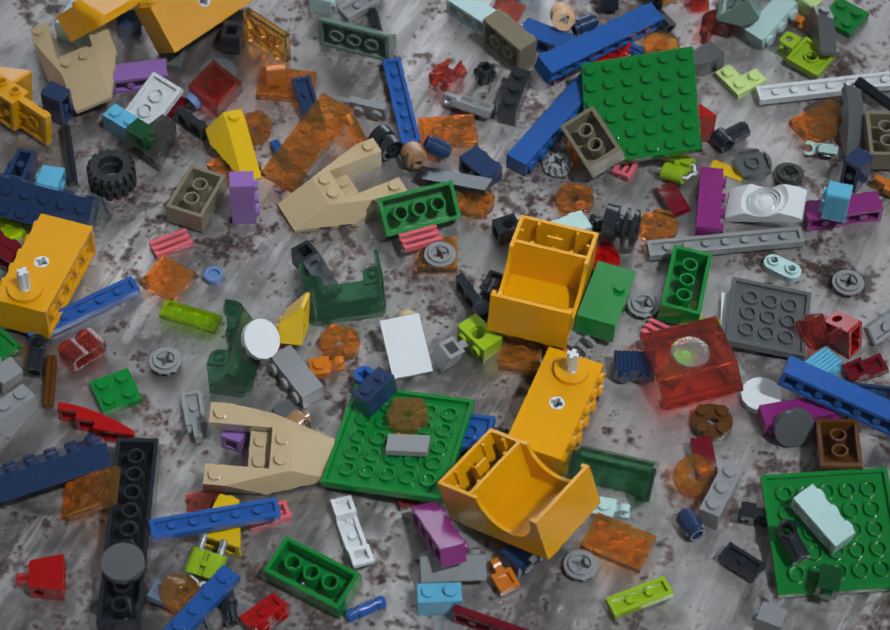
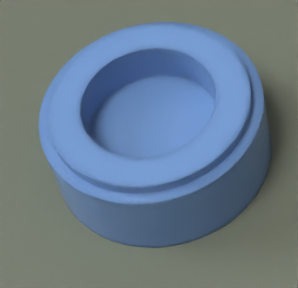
M192 92L184 96L195 110L202 106L201 101Z
M211 266L204 271V281L206 284L217 286L223 282L224 272L220 267Z

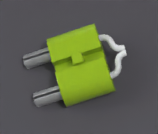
M685 155L659 158L660 160L667 161L663 167L651 166L650 168L652 173L660 174L661 179L681 185L691 176L698 174L695 158Z
M205 533L200 535L197 547L192 546L184 569V571L190 572V578L196 582L195 586L201 587L207 581L199 584V581L193 577V574L210 579L223 564H226L228 557L224 556L228 541L221 540L217 553L204 549L208 535Z

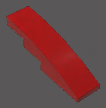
M58 403L57 412L59 420L76 423L77 430L92 432L96 436L100 435L105 442L116 443V438H136L135 431L104 414L73 404Z

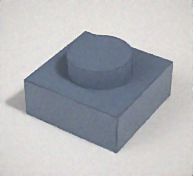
M156 579L147 594L146 600L167 608L176 591V587Z

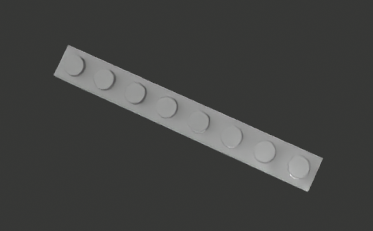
M801 226L647 240L646 248L649 261L670 259L674 244L716 255L804 246L805 239Z

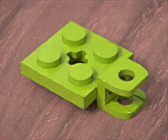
M789 31L785 32L779 40L781 45L777 48V53L786 59V64L814 80L818 79L836 59L834 56L819 54L812 39L805 36L801 41L802 38Z

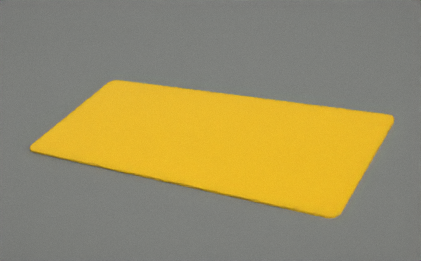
M717 160L712 161L710 168L724 169V176L742 181L743 178L737 175L734 166Z

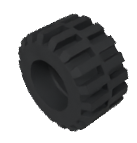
M108 148L106 151H98V154H93L92 159L88 160V165H86L90 190L94 194L101 196V198L103 196L104 198H109V200H113V198L118 200L121 199V196H128V192L134 190L137 184L135 162L130 154H126V151H119L117 148L110 150Z

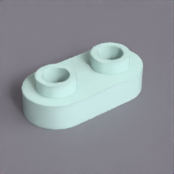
M775 254L768 255L764 259L763 269L768 274L788 283H795L800 279L801 268L797 264Z

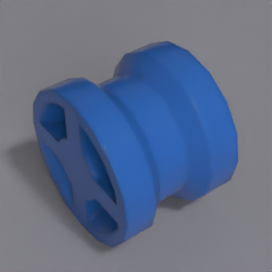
M369 366L358 367L354 372V384H361L373 372V369Z

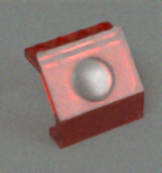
M716 316L640 334V340L635 341L636 348L645 352L657 378L661 394V400H659L661 409L669 410L744 391L738 361Z

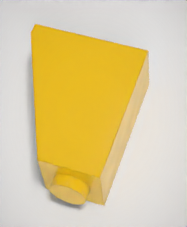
M220 493L212 508L239 504L240 501L232 495ZM241 527L205 533L208 535L205 544L206 548L217 551L220 541L226 540L228 544L224 554L241 558Z

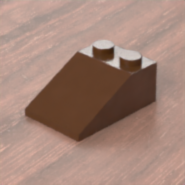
M816 418L813 440L819 467L823 469H863L858 419Z

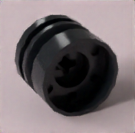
M608 203L601 228L600 244L613 246L616 238H620V248H624L625 242L628 240V249L633 250L641 231V210L636 209L634 217H631L632 208L628 207L625 215H621L620 205Z

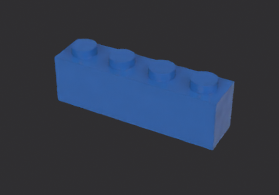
M527 18L522 25L528 33L534 35L537 39L536 52L547 53L555 46L565 44L571 38H578L576 35L558 30L555 27L531 18Z

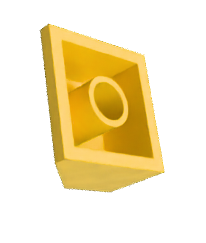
M306 292L288 306L283 316H279L276 328L280 336V343L303 345L309 328V292Z

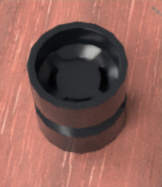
M386 124L377 126L369 135V139L373 138L381 149L382 158L385 160L396 158L404 146L402 141Z

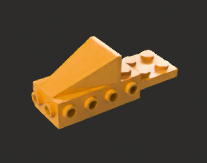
M0 67V122L13 131L21 128L48 146L52 143L51 114L32 101V72L23 69Z

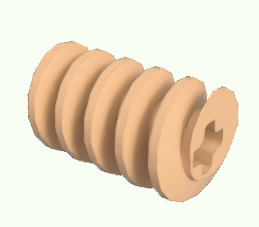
M557 2L550 9L551 20L558 30L567 31L575 23V14L568 3Z

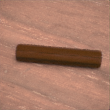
M48 355L45 361L42 398L44 409H52L54 407L57 357L55 355Z

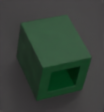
M136 118L125 128L126 141L142 152L152 147L157 141L155 128L140 118Z
M822 563L818 572L814 595L819 596L823 600H835L839 593L844 568Z

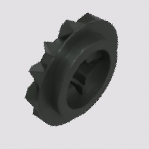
M785 162L775 167L773 176L775 182H779V185L797 186L802 184L804 172L800 166Z

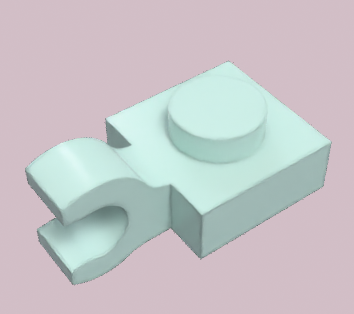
M810 140L805 143L813 147L811 151H804L805 155H813L817 151L822 152L821 155L826 157H833V154H838V145L815 143Z
M599 496L601 503L592 512V518L612 522L614 517L624 520L629 519L631 505L625 503L617 505V499Z

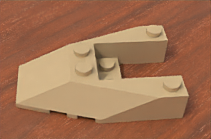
M47 22L30 29L33 43L48 81H53L70 89L73 109L77 114L112 100L114 88L113 74L116 71L115 58L118 52L109 23L89 32L92 44L63 56L60 55L56 37Z
M371 138L355 144L280 201L278 208L294 233L318 231L322 227L335 229L339 228V225L351 224V226H357L377 218L373 199L408 190L398 177L360 193L358 192L350 178L382 166L381 149L375 140Z
M211 402L209 429L250 432L251 436L248 467L205 463L203 490L270 495L279 491L292 490V488L321 483L320 481L335 439L275 413L236 404Z

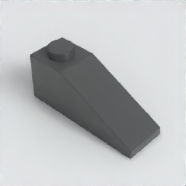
M812 6L805 25L819 54L836 57L835 21L830 8L826 6Z
M711 41L694 50L696 77L710 75L724 66L725 52Z

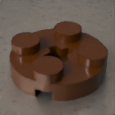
M700 404L692 414L691 429L694 434L696 432L700 437L711 436L712 442H720L724 440L725 436H729L732 431L733 418L729 413L728 407L725 405ZM713 420L716 423L714 426H711L707 421Z

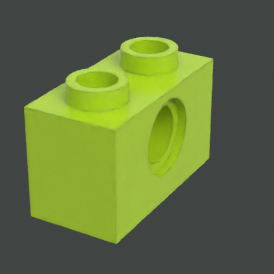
M476 313L457 325L458 341L464 339L469 345L467 348L470 349L472 355L476 358L478 357L483 363L502 350V337L497 332L487 330V323Z

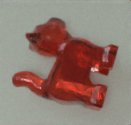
M449 57L437 64L428 75L430 85L437 87L438 82H441L443 84L441 90L446 92L449 91V88L458 79L466 78L468 73L466 67L462 64V60L457 63L454 69L448 67L451 64V58Z

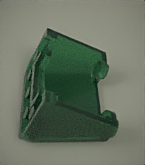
M225 299L223 313L227 321L226 336H231L228 350H214L208 357L206 365L209 391L212 394L245 398L253 390L261 360H255L246 353L245 347L241 344V333L244 326L255 319L242 303L236 300Z

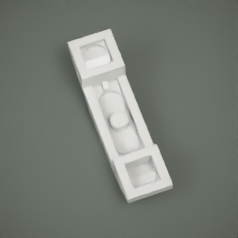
M351 495L330 500L342 543L353 568L375 563L357 518V511Z

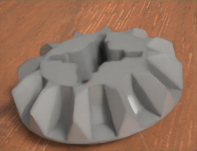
M560 151L557 153L551 152L550 155H545L543 169L547 174L554 177L566 176L573 169L572 157H568L567 153L561 154Z
M434 242L425 249V262H428L430 267L436 266L437 269L439 267L446 269L448 265H453L456 259V251L452 245L446 242ZM437 252L443 256V259L437 257Z
M841 270L832 279V288L836 289V293H842L844 297L846 295L851 297L855 294L859 295L864 287V280L861 275L852 270ZM848 280H850V285H849V287H846V286H845L846 282H848Z
M640 291L629 297L627 308H629L630 314H634L636 318L643 317L645 320L647 317L653 318L654 314L658 313L660 304L657 297L652 293ZM645 302H647V306L643 309H640V305L642 306L643 304H645Z
M171 347L159 348L149 358V365L153 372L159 373L160 376L162 374L169 376L172 372L177 373V369L181 367L182 363L181 354ZM169 357V363L163 366L162 362H165Z
M574 550L565 557L564 570L567 572V576L573 577L575 581L579 579L585 582L586 579H592L595 573H597L598 561L589 551ZM584 560V567L578 571L577 565H580Z

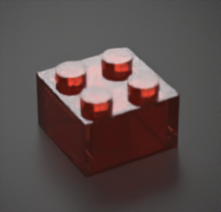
M214 59L188 85L189 92H192L201 101L202 105L217 117L243 92L242 82Z

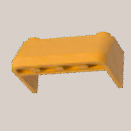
M76 0L71 3L73 7L58 14L56 17L72 42L138 5L140 0Z

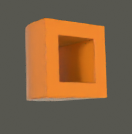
M284 63L266 65L267 86L286 85Z

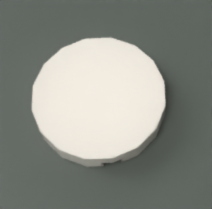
M256 319L244 326L241 333V344L245 347L246 353L255 360H265L273 357L278 351L280 336L277 328L266 319Z
M752 378L743 385L741 390L742 405L754 414L758 413L759 405L780 402L782 398L780 387L768 378Z

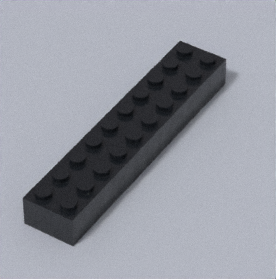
M116 438L104 552L114 544H133L142 551L145 568L138 579L128 581L127 584L113 583L107 580L104 573L101 572L96 617L97 630H144L152 548L149 519H154L161 456L159 438Z

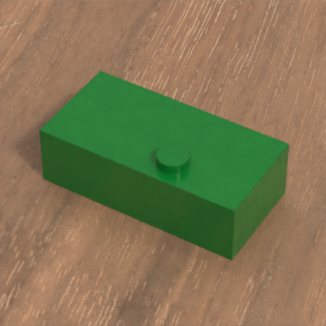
M452 180L373 199L382 238L462 218Z
M674 244L668 263L657 320L677 325L697 326L701 315L713 254ZM690 301L697 302L696 310L690 309Z
M598 261L576 315L574 332L613 343L634 287L636 271Z
M288 536L284 538L263 570L267 582L338 619L342 618L363 585L361 574Z

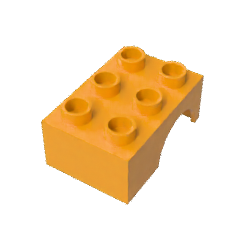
M521 215L509 245L507 262L500 288L497 294V290H492L490 296L487 330L499 332L507 337H519L539 342L548 347L556 346L566 349L576 321V315L594 268L599 233Z
M492 428L437 483L452 520L547 560L558 552L567 539L601 503L589 465L582 463L580 465L581 470L573 479L564 478L551 471L539 460L529 442Z

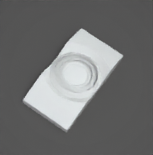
M747 184L730 189L725 222H802L808 193L807 189L787 184L775 187Z

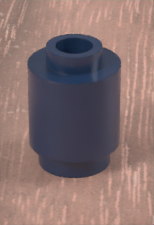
M592 13L576 18L575 23L571 27L573 34L581 36L586 31L594 30L599 25L598 18Z
M428 135L424 141L423 148L426 150V153L440 160L449 158L452 152L451 143L437 136Z
M685 508L677 514V524L684 535L690 538L691 541L698 540L705 534L704 524L694 509Z

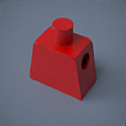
M835 311L829 317L822 314L818 318L817 325L823 328L824 341L844 357L850 359L862 348V321L840 311Z
M64 554L30 560L28 573H16V586H28L29 594L32 598L65 601L66 560Z

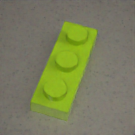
M661 576L606 597L605 603L615 620L673 597L674 592L665 576Z

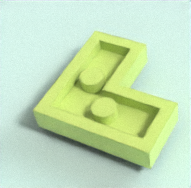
M729 64L716 71L714 75L737 100L755 91L756 86L767 85V79L756 68L741 76Z

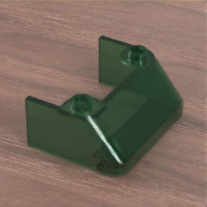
M373 250L374 266L368 267L363 271V281L324 286L322 278L317 275L305 276L303 261H298L302 295L306 292L310 293L309 324L323 326L377 318L386 313L387 304L383 272L378 250Z
M577 445L572 450L567 479H573L581 470L580 465L583 463L590 466L595 485L628 492L634 496V500L650 502L660 463L586 445Z

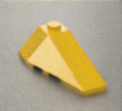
M242 109L222 113L205 129L210 146L220 154V158L223 161L227 162L232 172L253 171L254 179L262 180Z

